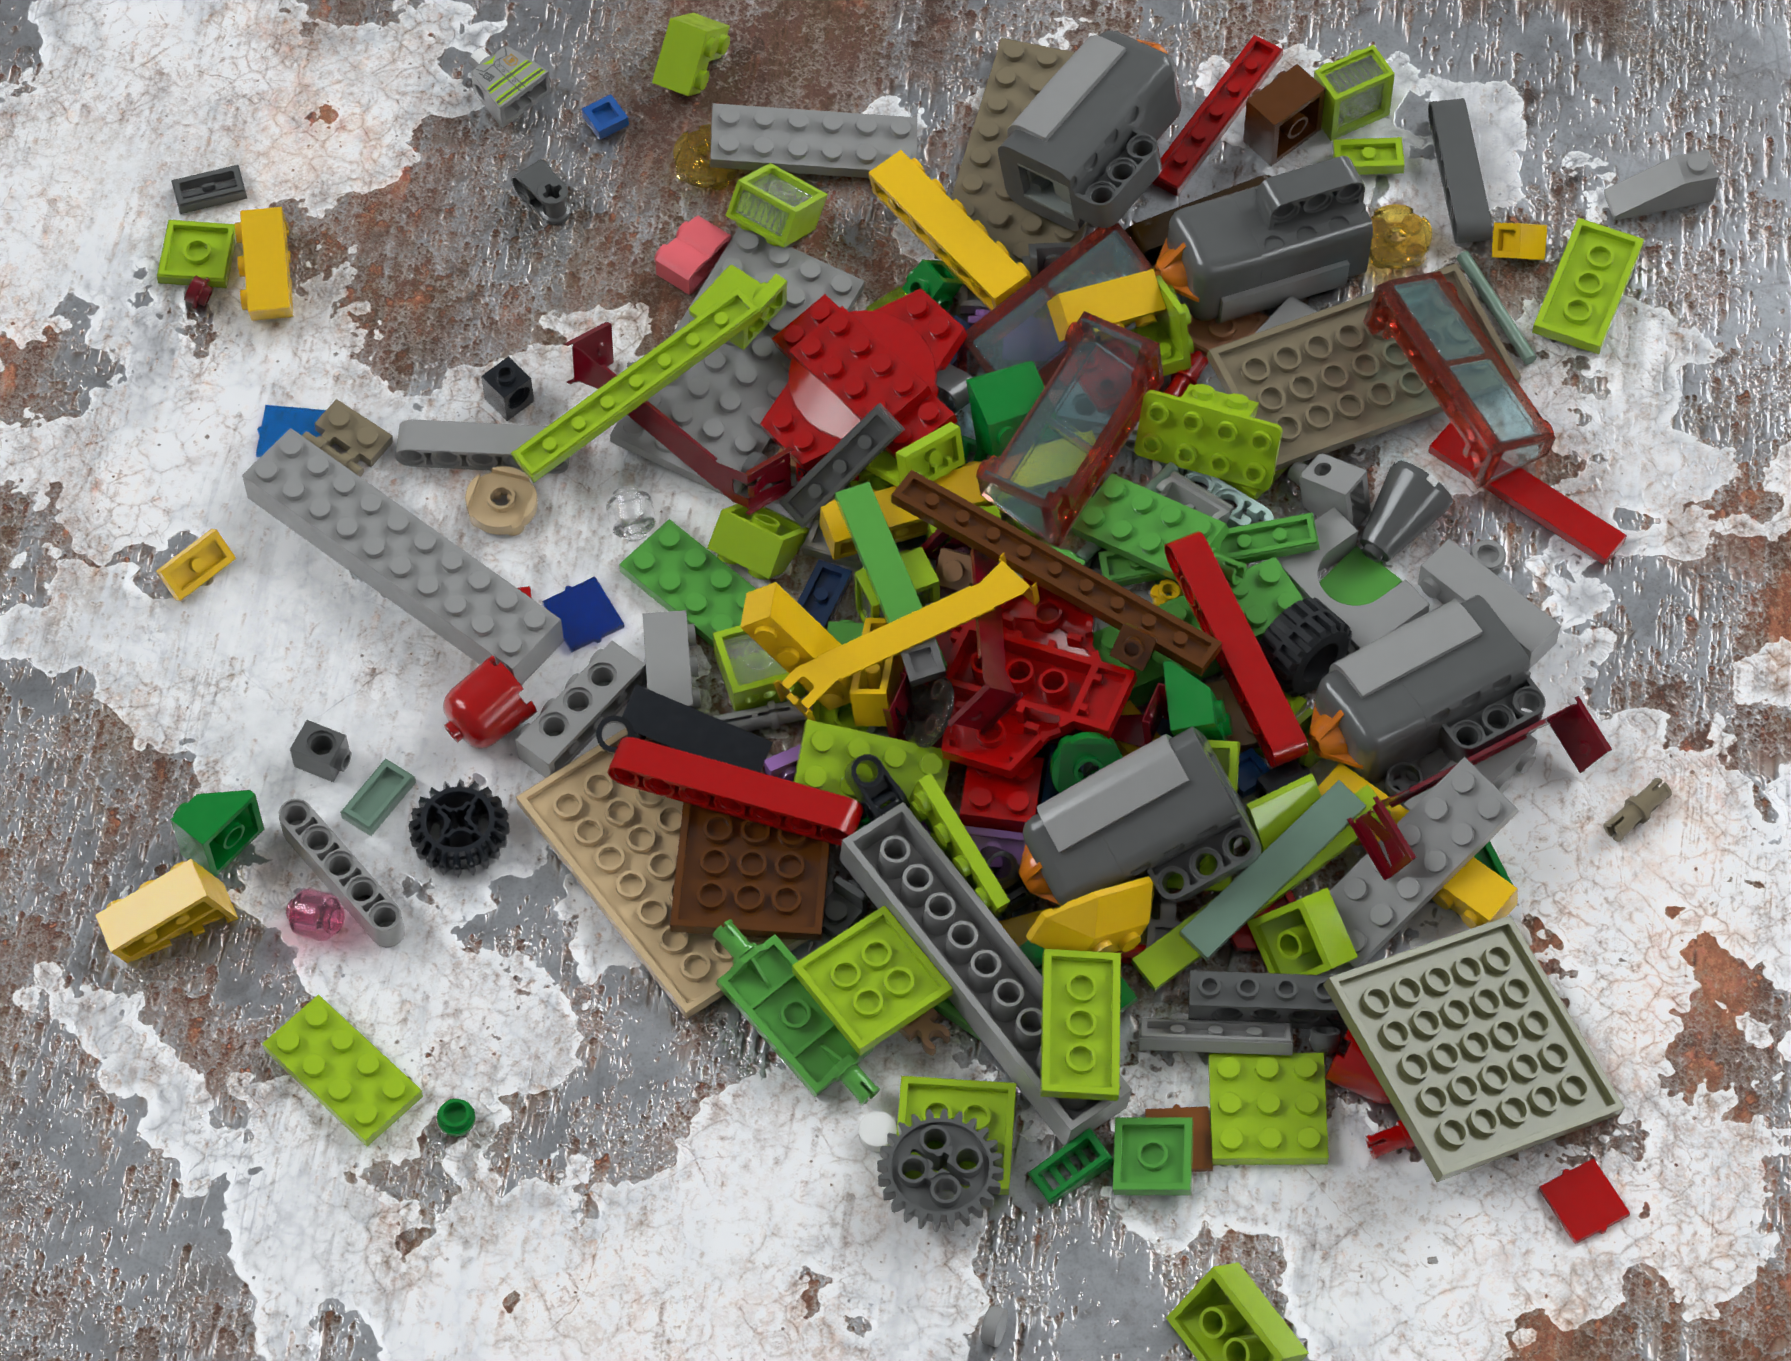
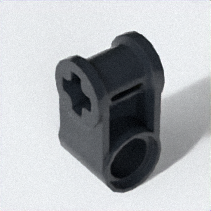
M864 754L847 765L845 780L863 806L864 812L871 822L902 802L910 808L906 795L876 756ZM858 764H866L871 768L872 779L870 782H863L858 778L856 774ZM888 800L891 801L888 805H886V806L883 807L882 809L880 808V805H882V804L885 803L886 801H888Z
M987 846L980 850L989 867L996 857L1001 856L1002 867L997 873H994V876L1010 900L1001 915L1004 919L1012 918V913L1029 902L1035 904L1039 901V897L1030 893L1019 874L1020 865L1011 853L996 846Z

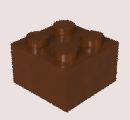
M1298 64L1288 71H1281L1270 84L1263 89L1255 90L1246 101L1243 142L1270 166L1274 165L1321 130L1326 89Z

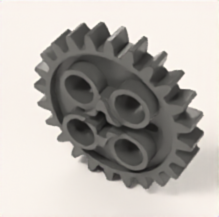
M929 1109L926 1112V1120L921 1121L918 1116L912 1114L911 1127L899 1122L898 1132L900 1136L888 1133L887 1143L890 1146H881L880 1156L883 1159L877 1161V1171L882 1173L878 1176V1186L886 1187L883 1190L884 1201L894 1199L891 1203L893 1213L905 1209L903 1214L905 1223L915 1216L918 1218V1229H922L926 1222L930 1221L933 1224L934 1232H938L941 1222H946L950 1231H954L955 1220L960 1219L968 1227L970 1226L969 1214L972 1213L981 1219L983 1217L982 1205L991 1208L994 1206V1197L991 1194H1000L1001 1184L998 1181L1003 1180L1004 1169L999 1167L1003 1164V1156L1000 1153H995L998 1150L997 1140L987 1141L989 1138V1129L987 1127L978 1132L976 1131V1118L971 1119L965 1124L962 1123L963 1116L960 1111L954 1119H948L947 1109L942 1110L940 1118H934L933 1113ZM932 1141H939L944 1144L942 1148L937 1150L930 1149L926 1145ZM912 1152H917L918 1154H920V1156H919V1155H911V1153H912ZM964 1161H971L977 1166L973 1169L965 1170L958 1165ZM914 1170L920 1172L922 1176L918 1179H909L904 1174ZM960 1184L965 1185V1186H970V1187H969V1188H964V1187H962ZM941 1191H950L955 1196L951 1199L943 1200L937 1194Z

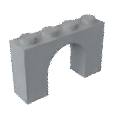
M1335 507L1315 520L1320 550L1277 558L1303 599L1308 597L1319 599L1349 625L1352 637L1345 657L1429 612L1430 604L1407 580L1401 582L1376 601L1361 606L1339 603L1324 592L1319 583L1320 576L1356 547L1358 530Z

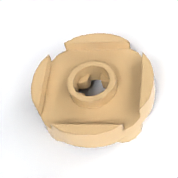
M498 466L491 468V473H487L482 477L480 474L477 475L469 483L465 494L466 508L471 524L491 534L519 535L523 532L525 526L531 522L538 507L537 492L534 485L524 472L513 467ZM502 495H506L508 504L498 506L493 502V499L499 500Z

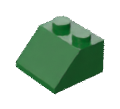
M1030 360L966 380L976 445L992 458L1058 439L1054 406L1033 361Z
M1170 660L1163 661L1170 729L1174 737L1193 726L1203 733L1207 740L1228 741V735H1233V725L1230 713H1225L1223 701L1217 700L1210 687Z
M251 790L196 794L189 802L182 803L170 819L181 855L187 860H194L215 877L265 830L256 795Z

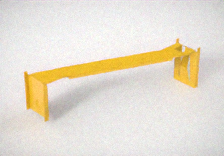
M1003 552L1000 555L999 564L980 583L972 587H966L819 655L818 658L796 667L782 682L776 680L773 684L779 699L782 702L786 698L808 720L816 721L809 708L838 679L841 678L843 680L995 610L994 607L1022 594L1032 604L1036 605L1040 601L1037 583L1035 582L1031 588L1007 565ZM805 677L814 685V688L801 700L797 695L794 696L789 689L800 678Z

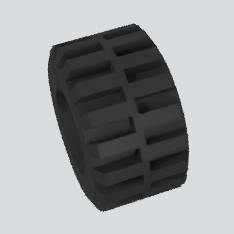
M1308 597L1302 601L1295 602L1278 615L1263 634L1259 645L1281 689L1288 696L1297 697L1316 689L1321 679L1329 673L1331 664L1345 657L1351 644L1352 631L1349 625L1319 599Z

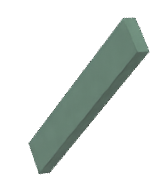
M1338 780L1275 840L1253 864L1249 865L1180 931L1179 935L1207 961L1349 825L1347 818L1351 817L1353 820L1365 810L1366 805Z

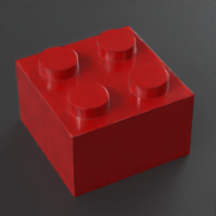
M1032 757L1012 779L967 766L960 808L962 824L964 826L1023 833V827L1027 820L1037 814L1044 758Z

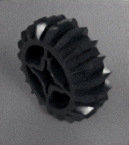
M459 779L457 787H450L449 783L445 781L442 791L431 787L429 791L430 798L420 796L418 801L419 808H412V821H409L408 827L411 834V845L416 849L417 857L420 860L426 859V864L430 870L439 865L440 873L443 876L450 869H454V873L458 878L462 873V869H468L474 876L476 872L475 866L480 864L488 869L490 865L488 858L499 860V848H506L508 843L506 835H509L510 826L507 822L508 812L503 807L502 800L499 796L493 797L489 787L480 790L479 784L476 781L469 787H465L464 782ZM481 816H484L489 822L484 834L478 828V819ZM435 822L440 825L441 829L440 838L437 841L430 835L431 828Z

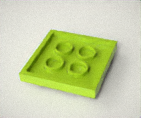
M885 905L792 965V973L859 1056L953 995L952 986Z
M1209 1053L1208 1075L1213 1165L1328 1164L1324 1053H1292V1055Z
M901 1076L897 1135L900 1136L898 1132L899 1122L911 1127V1115L915 1114L921 1121L926 1120V1112L929 1109L933 1113L934 1118H940L942 1110L947 1109L948 1119H954L960 1111L963 1116L962 1123L965 1124L971 1119L976 1118V1131L978 1132L987 1127L989 1129L987 1141L997 1140L998 1150L995 1153L1002 1154L1003 1164L999 1167L1004 1169L1003 1180L998 1181L1001 1184V1192L998 1195H1009L1016 1083ZM932 1141L926 1146L937 1150L942 1148L944 1144L939 1141ZM912 1152V1153H911V1155H919V1156H920V1154H918L917 1152ZM964 1161L958 1166L962 1169L970 1170L977 1165L971 1161ZM911 1170L906 1172L904 1176L909 1179H918L922 1174ZM960 1184V1185H961L962 1187H964V1188H969V1187H970V1186H965V1185Z

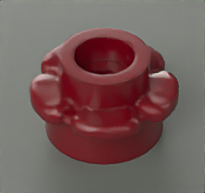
M196 275L190 283L184 301L192 304L193 309H196L199 304L205 307L214 291V288L209 286L210 278L203 279Z

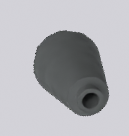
M1402 460L1397 461L1396 464L1394 462L1387 473L1360 538V543L1363 546L1362 553L1376 563H1379L1381 560L1390 561L1449 510L1453 503L1451 494L1440 482L1434 487L1427 481L1426 478L1429 474L1423 469Z

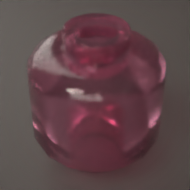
M303 889L288 903L286 916L292 932L296 935L316 941H327L341 930L345 919V912L335 895L315 889Z

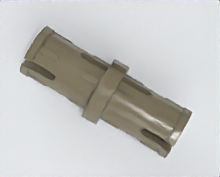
M1654 778L1637 796H1630L1626 799L1624 807L1603 824L1608 836L1611 837L1616 832L1617 834L1613 837V840L1620 842L1639 823H1646L1651 818V812L1671 797L1672 791L1668 784L1664 782L1659 787L1658 785L1662 783V779Z

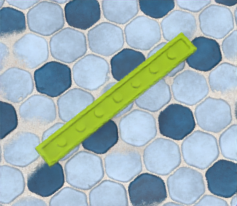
M737 287L511 452L513 459L532 482L535 483L762 316L760 309L740 287Z
M1367 784L1355 793L1366 805L1365 810L1357 818L1367 813L1370 809L1373 811L1372 806L1376 804L1373 797L1377 795ZM1376 813L1372 814V816L1381 824V821L1376 815ZM1350 824L1250 920L1359 839ZM1214 899L1132 959V965L1154 992L1202 957L1179 934Z

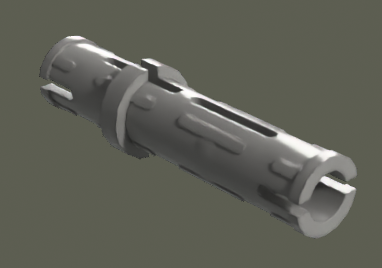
M774 700L767 701L766 706L713 716L746 731L768 727L776 730L780 729L779 725L807 720L789 701L775 703Z

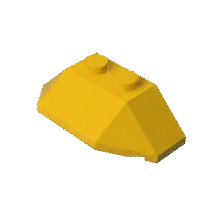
M1147 876L1091 892L1068 901L1060 908L1045 910L1040 913L1026 934V938L1029 942L1045 949L1111 953L1122 950L1123 952H1128L1140 943V936L1150 922L1155 890L1154 883Z

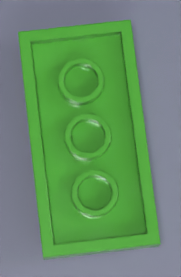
M670 519L619 564L620 572L666 610L669 612L686 610L687 623L695 624V633L713 648V633L741 625L746 593L756 590L754 586ZM747 634L723 640L725 648H733Z

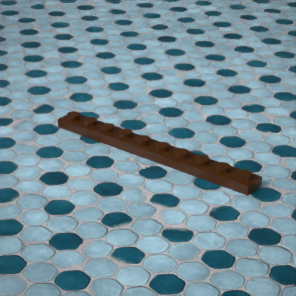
M914 470L908 473L891 494V503L994 561L999 563L1000 555L1004 552L1006 563L1014 572L1034 583L1036 582L1037 585L1112 627L1121 630L1124 623H1129L1157 636V642L1153 650L1200 676L1203 675L1221 651V641Z

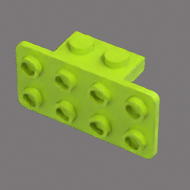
M1190 384L1182 397L1155 390H1148L1143 397L1134 451L1138 456L1166 464L1172 462L1180 468L1266 491L1273 483L1283 430L1278 424L1255 418L1259 402L1251 401L1245 395L1215 391L1213 387L1205 384Z

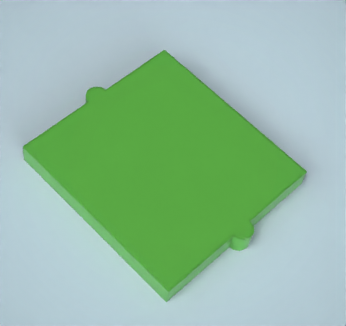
M1356 546L1319 583L1324 592L1333 600L1345 605L1361 606L1376 601L1399 585L1402 580L1385 568L1382 561L1379 563L1374 562L1362 553V549Z

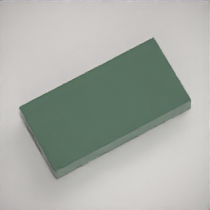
M385 758L340 812L342 819L372 836L415 785V776Z

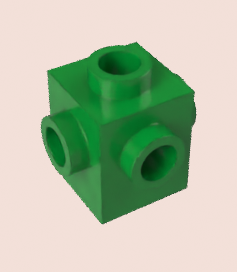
M922 259L919 265L908 274L906 283L899 292L905 296L921 288L947 311L953 303L954 296L964 283L943 261Z

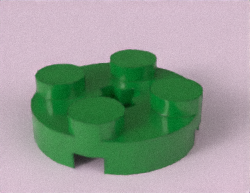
M1082 732L1073 736H1065L1058 742V748L1052 755L1050 776L1055 788L1061 793L1088 777L1083 776L1082 770H1079L1080 766L1084 765V763L1092 762L1094 766H1098L1097 770L1090 771V776L1121 759L1123 755L1113 738L1110 737L1108 739L1100 733Z

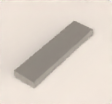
M1139 1018V1050L1292 1055V1024Z

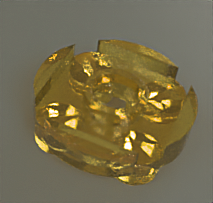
M711 124L701 125L699 130L693 131L690 134L688 131L684 132L674 145L673 159L677 177L692 186L722 190L728 186L729 181L738 174L740 169L710 167V160H702L699 157L700 155L706 156L710 152Z
M1400 204L1386 205L1374 211V216L1371 217L1373 225L1369 255L1371 264L1379 269H1406L1423 264L1432 242V228L1428 219L1423 215L1421 218L1413 213V208ZM1394 232H1398L1400 237H1406L1402 241H1393L1390 238Z

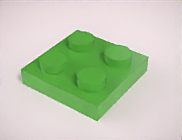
M1115 1117L1114 1195L1192 1196L1193 1118Z

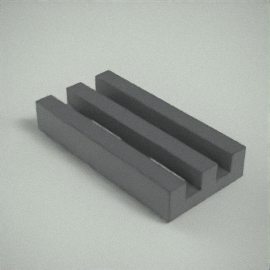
M239 165L171 180L180 214L247 199ZM234 178H235V180H232V181H228V182H224V183H220V184H215V183H218V182H222V181H226V180H230V179H234ZM196 187H202V188H198V189H194V190H190V191H186V192H181V191L188 190V189H192V188H196Z

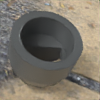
M1324 1025L1311 1028L1310 1045L1313 1051L1321 1053L1322 1049H1328L1329 1056L1338 1050L1341 1042L1340 1029Z

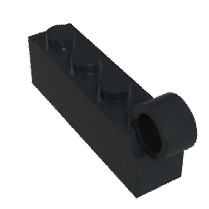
M637 684L633 689L622 717L615 715L606 717L599 723L596 730L599 746L610 754H615L617 747L607 745L603 741L602 732L608 724L619 723L626 728L628 737L641 740L647 739L659 745L756 772H761L764 760L767 758L773 744L772 741Z

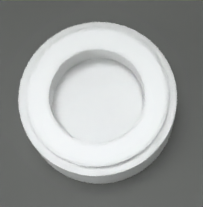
M882 1111L866 1114L859 1123L860 1142L866 1149L874 1152H880L881 1146H890L887 1143L888 1133L897 1135V1125L894 1118Z

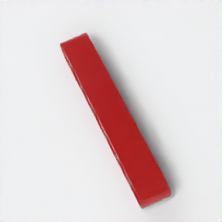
M1197 531L1165 544L1166 559L1201 630L1222 642L1221 651L1216 656V660L1267 762L1271 767L1275 768L1308 754L1309 747L1306 737L1203 533Z
M623 737L620 740L607 772L612 780L624 786L842 846L843 839L856 832L864 812V808L859 802L843 795L634 737Z

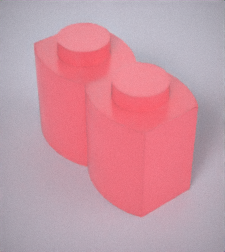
M699 215L689 222L685 221L679 227L676 238L668 244H663L658 249L655 255L656 275L688 295L694 293L715 267L731 241V235Z

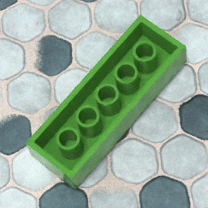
M1276 557L1247 568L1243 579L1235 575L1236 578L1241 580L1238 585L1228 581L1258 643L1269 625L1278 615L1295 602L1303 600V597ZM1184 595L1158 605L1161 609L1201 630ZM1110 625L1094 632L1093 647L1095 650H1098L1101 661L1136 671L1137 681L1127 700H1130L1136 707L1151 701L1158 683L1165 685L1163 661H1172L1198 680L1222 671L1215 658L1203 675L1200 676L1157 651H1154L1144 671H1141L1137 668L1126 666L1118 659L1109 656L1120 630Z

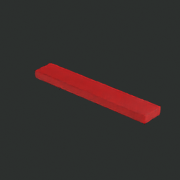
M1253 35L1160 158L1161 172L1152 184L1175 196L1179 195L1246 106V101L1250 94L1261 86L1282 58V48Z
M1451 422L1429 445L1428 453L1604 566L1626 541V534Z

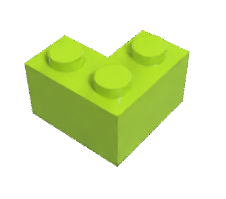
M696 13L670 18L652 83L686 96L699 94L701 90L705 89L709 80L710 73L707 71L709 61L721 58V55H724L729 47L730 36H728L730 26Z

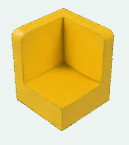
M1494 222L1492 257L1544 260L1547 225Z

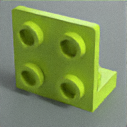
M729 265L689 308V314L694 318L698 317L737 287H740L760 309L762 315L729 340L744 350L786 305L787 280L776 273L768 283H760L734 265Z
M1158 275L1156 278L1166 310L1157 315V322L1128 330L1126 333L1156 376L1160 378L1191 368L1190 353L1194 352V345L1187 325L1191 324L1188 307L1185 303L1181 304L1178 301L1173 286H1168L1163 278Z
M949 422L897 451V460L887 451H884L866 467V470L897 487L911 470L931 481L945 476L952 470L965 464L960 426Z

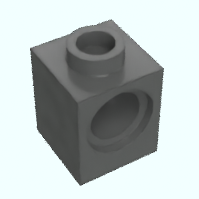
M306 720L290 748L294 767L331 782L335 781L340 771L344 772L352 755L345 734ZM321 750H330V752L324 755L317 754Z

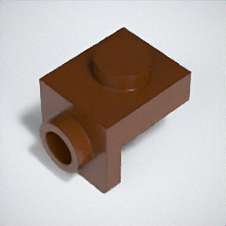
M1124 623L1109 656L1118 659L1126 666L1144 671L1155 651L1153 649L1157 642V636L1132 624Z

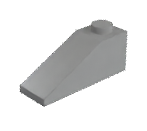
M1707 149L1669 158L1604 189V195L1615 221L1711 202L1714 200L1719 176L1710 152Z

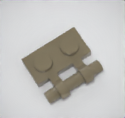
M337 399L314 423L315 431L320 433L321 436L315 437L307 431L302 435L359 477L363 475L364 468L357 463L361 460L372 467L393 443V435ZM337 444L347 452L341 454L333 449L332 446Z

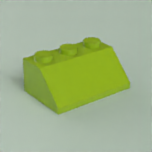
M1239 1262L1212 1267L1166 1317L1198 1361H1302L1309 1354Z

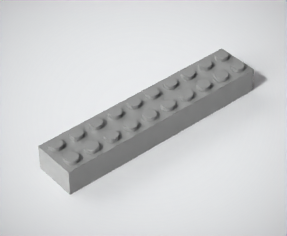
M292 428L242 475L248 499L478 664L483 663L493 655L496 659V664L498 665L502 662L522 686L564 642L562 623L559 617Z
M904 802L842 840L839 860L878 909L884 905L952 986L953 995L948 997V999L1064 1146L1089 1127L1093 1131L1127 1108L1132 1089L1121 1075L1118 1101L1040 1097L1042 976Z

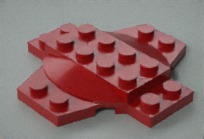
M921 288L873 311L860 310L849 312L843 306L839 307L824 294L772 338L775 346L791 360L789 381L760 422V425L764 432L783 450L788 447L793 448L794 451L790 452V457L807 472L824 458L877 404L881 403L905 428L885 449L897 460V451L949 422L954 424L958 422L955 414L937 398L939 390L936 384L937 373L939 370L944 371L968 334L957 320Z
M1023 577L1022 579L1032 588L1034 582ZM1037 585L1040 601L1036 605L1032 604L1023 594L1001 604L1006 659L1005 669L1015 693L1018 695L1022 691L1024 696L988 732L983 735L981 730L956 724L950 727L948 724V720L983 686H986L982 674V660H978L975 619L935 637L947 664V676L923 684L939 688L940 696L947 707V710H945L941 750L943 758L1012 779L1049 740L1066 734L1075 735L1078 734L1079 730L1100 733L1110 739L1137 681L1136 671L1101 661L1098 650H1095L1093 647L1095 616Z

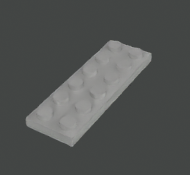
M716 103L712 105L710 167L758 170L772 163L788 173L869 178L868 172L899 150H902L910 159H917V117Z
M1465 757L1396 824L1417 858L1390 879L1384 881L1367 853L1330 890V894L1358 956L1348 961L1354 968L1365 965L1519 812L1517 807ZM1380 840L1378 843L1391 866L1384 843Z

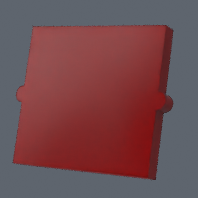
M1594 1158L1572 1170L1564 1169L1562 1175L1539 1186V1191L1574 1244L1598 1232L1604 1234L1608 1227L1630 1216L1629 1210Z

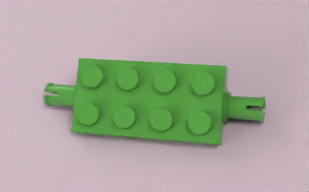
M1113 473L1110 474L1094 497L1080 492L1074 487L1066 489L1067 493L1072 494V496L1066 493L1062 495L1061 507L1079 514V517L1071 526L1075 536L1090 541L1175 581L1177 580L1166 559L1164 545L1197 531L1202 532L1207 539L1227 581L1238 585L1241 580L1236 578L1235 575L1242 579L1245 577L1246 564L1223 555L1220 550L1222 541L1230 531L1227 524Z
M731 919L724 922V928L720 925L714 931L713 937L734 958L732 961L734 965L717 979L716 985L811 1094L817 1097L835 1081H842L857 1098L861 1106L869 1101L868 1098L872 1099L876 1096L880 1088L858 1066L860 1061L873 1051L874 1047L859 1056L792 973V965L798 962V959L776 934L764 943L757 945L756 943L751 944L733 924Z

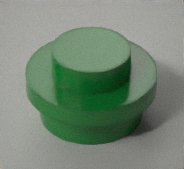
M461 1099L446 1101L437 1112L438 1126L443 1133L449 1136L465 1135L475 1124L476 1117L473 1107Z

